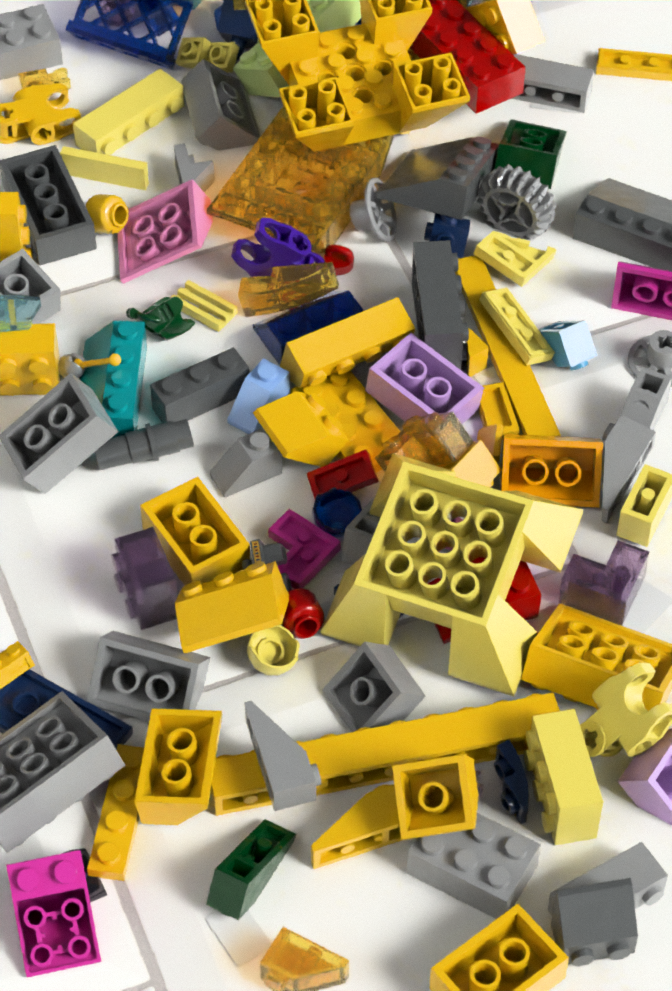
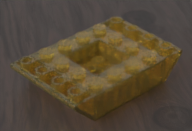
M283 105L209 205L207 214L253 231L256 230V222L261 218H271L302 232L310 240L312 252L325 254L326 247L335 244L350 223V204L353 201L365 199V188L370 179H380L394 135L314 152L296 139ZM299 190H305V191H307V192H304V193H302V194L296 193V191H299ZM265 227L266 233L274 238L273 232Z

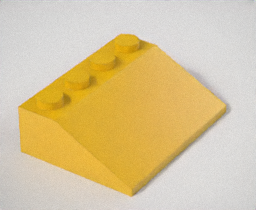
M559 603L530 644L521 680L530 683L536 689L549 690L563 695L565 699L571 702H581L599 710V707L592 698V694L608 678L618 675L639 662L651 663L656 672L654 677L646 684L642 693V702L649 711L654 706L667 702L672 690V644Z

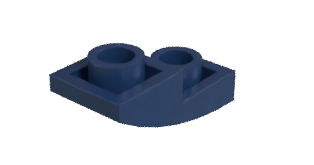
M507 740L497 745L494 768L498 777L503 781L502 795H500L501 803L505 811L510 815L514 814L521 825L527 822L529 807L528 781L516 749L510 740Z

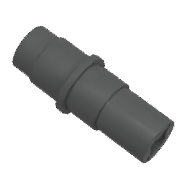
M187 419L175 422L169 421L150 426V423L145 424V428L125 432L124 435L110 438L95 451L99 470L150 459H154V462L159 461V457L194 447Z

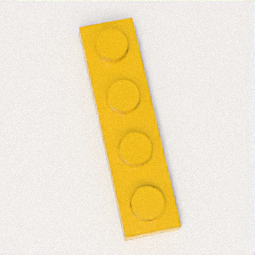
M118 744L117 752L125 766L109 779L87 872L88 876L124 881L139 821V814L134 801L144 747Z

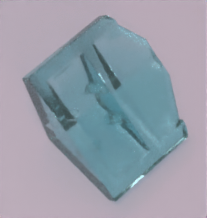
M0 295V332L29 330L32 326L33 318L41 308L40 297Z

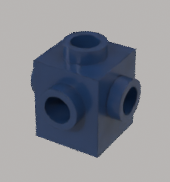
M435 213L433 223L427 222L423 240H450L452 253H457L458 258H463L470 229V220H460Z

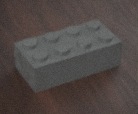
M56 145L0 160L1 177L5 192H19L20 204L26 205L27 220L23 224L24 226H29V244L39 266L97 249L94 223Z
M450 240L413 242L411 285L418 338L461 370L462 362H467V346L463 341H468L469 331L468 323L463 322L461 318L465 317L464 298L460 299L458 294L462 293L461 276L455 274V271H458V254L452 253Z

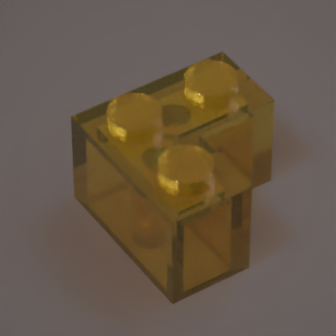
M453 411L440 414L433 412L423 417L415 415L403 423V430L398 435L389 438L382 445L383 450L375 459L384 472L393 453L431 465L455 463L474 442Z

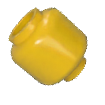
M106 194L93 195L85 205L94 223L96 233H118L128 221V209L125 202L118 196Z

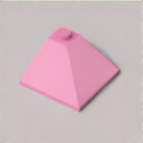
M193 179L128 209V221L124 228L117 233L120 281L124 284L202 247L213 223L212 206L209 197Z

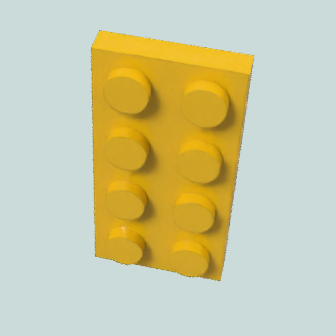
M351 371L341 375L338 372L332 374L324 382L316 386L308 384L301 388L298 386L291 388V393L299 391L309 395L314 393L320 396L327 405L325 408L329 414L342 424L343 428L341 430L349 441L337 454L340 459L367 449L377 473L388 467L393 453L405 457L413 455L411 443L374 398L365 391V387Z

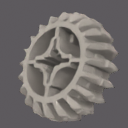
M509 164L505 168L499 166L490 174H487L477 192L479 194L477 202L481 205L479 211L487 215L485 220L491 221L494 224V228H499L502 232L512 236H519L521 239L529 237L534 240L537 236L546 232L554 220L557 205L553 202L554 195L547 192L549 186L542 185L540 177H533L530 170L523 172L520 166L513 169Z

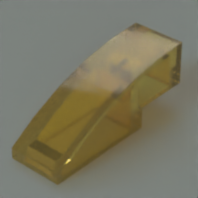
M332 262L272 267L271 276L241 278L238 297L245 317L266 315L291 309L323 297L338 289L339 282Z

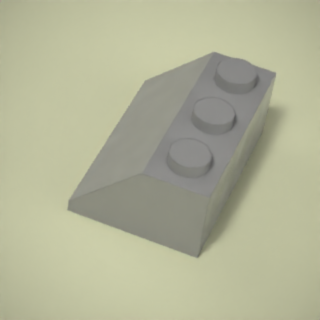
M202 59L181 80L184 98L188 105L189 117L193 123L196 139L202 145H209L218 151L259 144L262 139L247 90L241 81Z
M111 631L100 637L87 702L102 709L145 721L150 719L151 708L195 710L204 690L211 657L194 652L184 654L182 649Z

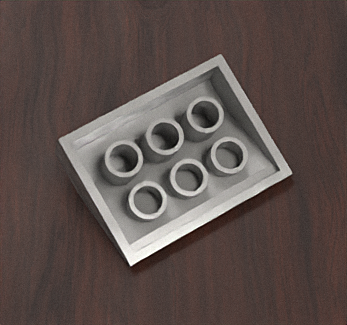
M63 691L0 736V846L6 853L23 844L28 837L46 824L54 821L59 814L74 803L81 801L86 794L102 782L113 777L117 771L125 766L108 735Z

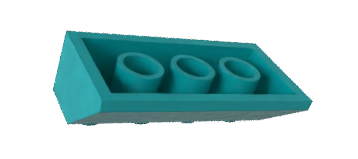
M112 321L85 340L83 350L85 361L109 358L114 353L121 357V363L118 366L105 364L86 367L84 374L79 378V380L94 391L118 430L113 437L137 430L147 353L145 322Z

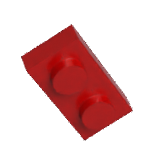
M367 449L306 473L314 499L319 506L379 482Z

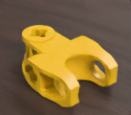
M54 83L23 88L15 93L12 102L1 103L0 143L12 144L19 140L30 138L34 144L44 145L73 134V123L81 119V114L78 109H61L69 103L66 85ZM61 93L59 98L48 101L52 94ZM2 111H4L5 118L1 116ZM69 118H74V121L70 125H60V122L67 120ZM8 130L11 131V136H8Z

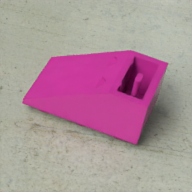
M81 850L6 865L26 977L101 962Z

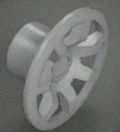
M372 178L366 184L365 199L353 201L350 204V217L357 230L361 231L372 228L381 241L390 242L393 240L397 228L395 205L391 201L382 203V199L376 198L377 191L384 183L379 178ZM390 209L392 217L385 215V211Z
M657 331L633 344L628 354V365L636 377L639 371L635 365L645 366L649 363L650 370L657 372L659 369L663 371V374L672 377L671 331ZM639 348L646 353L644 356L634 358V354Z

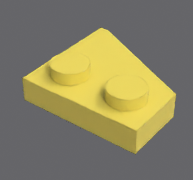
M492 231L476 245L473 254L522 287L554 258L557 250L550 246L547 247L546 251L529 247L530 241L512 238L507 234Z

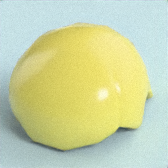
M278 625L252 633L247 645V654L256 670L265 675L278 676L288 672L298 661L300 643L288 629Z

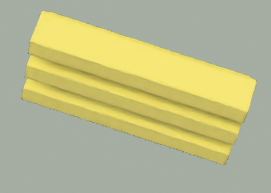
M190 280L185 283V288L180 287L177 290V296L173 294L170 297H179L183 301L181 312L217 332L237 314L236 305ZM185 299L188 300V301H190L191 303H193V304L199 306V308H197V307H195L194 305H192V304L186 302ZM210 312L211 314H213V315L219 317L220 320L217 319V318H215L214 316L208 314V313Z

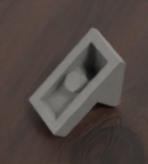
M185 143L174 145L175 168L179 184L181 185L193 179L202 191L205 192L215 180L214 162L210 160L195 163L193 154L188 155Z

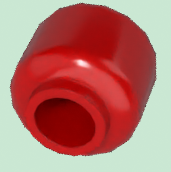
M304 588L292 589L288 591L289 602L281 626L288 629L296 639L310 638L322 627L325 617L324 611L313 592Z

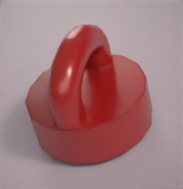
M328 245L324 255L325 269L333 275L349 273L354 266L353 252L341 245Z

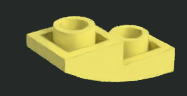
M205 37L182 38L176 64L193 69L202 59H205L223 71L233 73L239 46L234 42H210Z

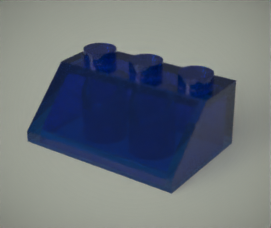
M349 290L332 291L253 324V330L280 366L287 342L364 310Z

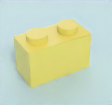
M646 464L643 466L620 511L616 536L648 547L672 498V474Z

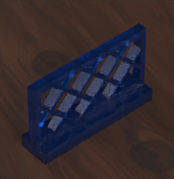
M81 0L73 21L68 20L65 30L75 38L173 71L176 59L173 57L193 4L185 0H163L167 2L163 4L161 0H156L159 7L145 13L141 3L144 0H131L123 5L120 4L119 0H114L117 8L104 14L100 6V2L104 0ZM137 4L142 16L128 23L124 11ZM175 5L183 7L180 17L170 22L166 10ZM96 6L100 17L91 22L83 20L86 10ZM162 12L166 25L153 31L148 19ZM120 13L124 25L115 30L110 29L107 20ZM145 22L149 33L139 39L135 38L131 28ZM169 30L172 38L168 48L159 46L156 36Z

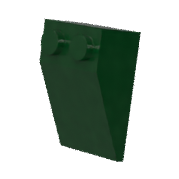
M510 119L499 143L495 169L499 166L505 168L508 164L513 169L520 166L523 172L530 170L533 177H540L541 184L548 185V189H551L567 131Z

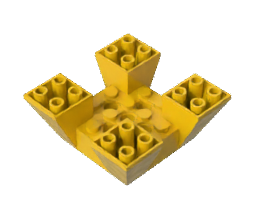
M245 0V5L262 49L289 85L288 87L279 88V95L295 137L314 152L427 128L470 101V95L452 53L413 61L409 57L408 49L432 14L429 0H360L362 24L320 33L307 0Z

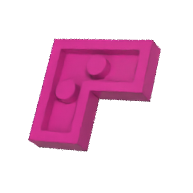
M288 509L268 529V537L277 543H281L289 550L286 553L287 564L278 565L280 574H288L291 587L294 589L304 588L341 550L340 540L291 509Z

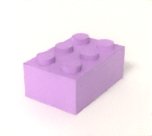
M410 333L369 368L365 391L438 447L478 411L484 387Z

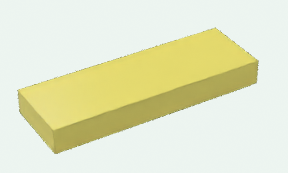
M65 146L60 151V155L71 176L145 191L149 185L147 162Z
M508 288L482 292L479 301L526 365L552 360L555 354L554 350Z

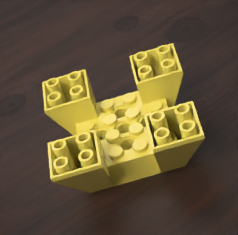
M393 453L369 511L371 515L381 517L366 554L344 572L320 633L359 647L364 642L388 645L401 613L451 628L449 676L514 697L521 680L530 644L536 637L537 631L505 602L506 596L520 560L561 573L583 510L522 491H500L455 477V471ZM457 517L465 518L461 522H451L453 519ZM413 537L420 538V540L415 543H407V541L412 539ZM445 547L453 548L449 553H439ZM478 557L486 558L482 563H472ZM433 578L441 579L440 582H438L437 584H426L429 580Z

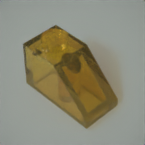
M282 927L260 962L261 980L272 991H318L345 984L349 978V960Z

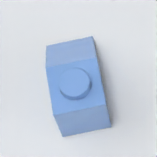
M263 358L244 379L227 418V423L247 434L260 430L262 426L253 412L261 406L290 394V372Z

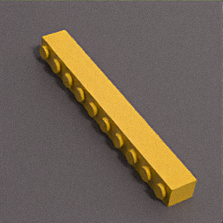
M554 692L547 694L535 693L522 699L512 701L500 700L487 706L476 708L464 707L456 712L441 715L429 714L421 719L411 721L398 720L385 726L375 728L362 727L350 733L340 735L327 734L319 739L295 742L306 751L310 765L316 763L321 778V785L316 786V796L393 781L392 765L465 754L474 759V764L492 761L496 759L497 745L507 740H510L518 755H522L524 750L528 749L526 731L531 730L532 717L560 710ZM255 750L233 756L221 755L216 757L210 790L216 816L272 805Z

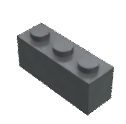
M234 347L150 384L152 409L162 423L183 419L189 421L235 400L244 379L250 373V368Z

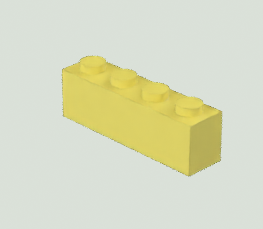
M158 69L74 122L75 145L81 150L106 155L113 154L125 144L135 140L139 135L183 108V85L162 69Z

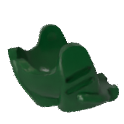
M164 297L142 313L134 307L126 310L128 318L135 319L138 322H145V328L149 332L160 336L166 341L187 332L195 324L192 319L187 320L181 317L183 301L179 297Z

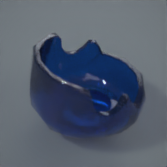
M332 487L322 494L318 493L313 505L312 515L316 526L335 538L344 537L345 528L362 511L360 500L350 491Z

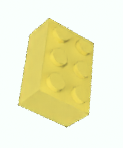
M575 709L533 716L531 730L526 731L528 749L524 750V761L527 771H533L534 773L533 793L536 802L542 801L544 811H542L541 817L545 833L551 832L554 846L596 839L603 799Z

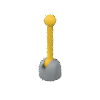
M71 353L65 354L60 358L58 367L60 374L64 378L70 373L79 378L84 374L86 367L105 364L118 366L121 363V357L114 353L109 358L85 361L81 355Z

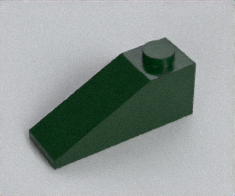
M264 819L215 868L206 905L226 916L239 920L257 901L293 844L296 833Z

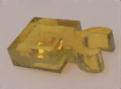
M46 68L18 73L21 89L54 83L66 85L68 90L71 89L67 68H59L49 74Z

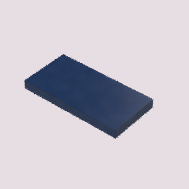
M30 669L0 689V733L2 734L61 691L108 735L116 750L118 744L124 745L133 734V727Z

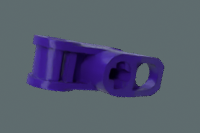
M261 218L256 222L254 233L260 244L253 243L247 239H238L233 244L231 257L235 263L261 283L273 286L280 280L295 291L307 295L314 294L320 290V275L324 270L325 261L319 254L311 251L312 246L307 236L290 225L271 218ZM265 227L273 232L274 238L266 233ZM241 249L251 255L253 260L246 259L242 255Z

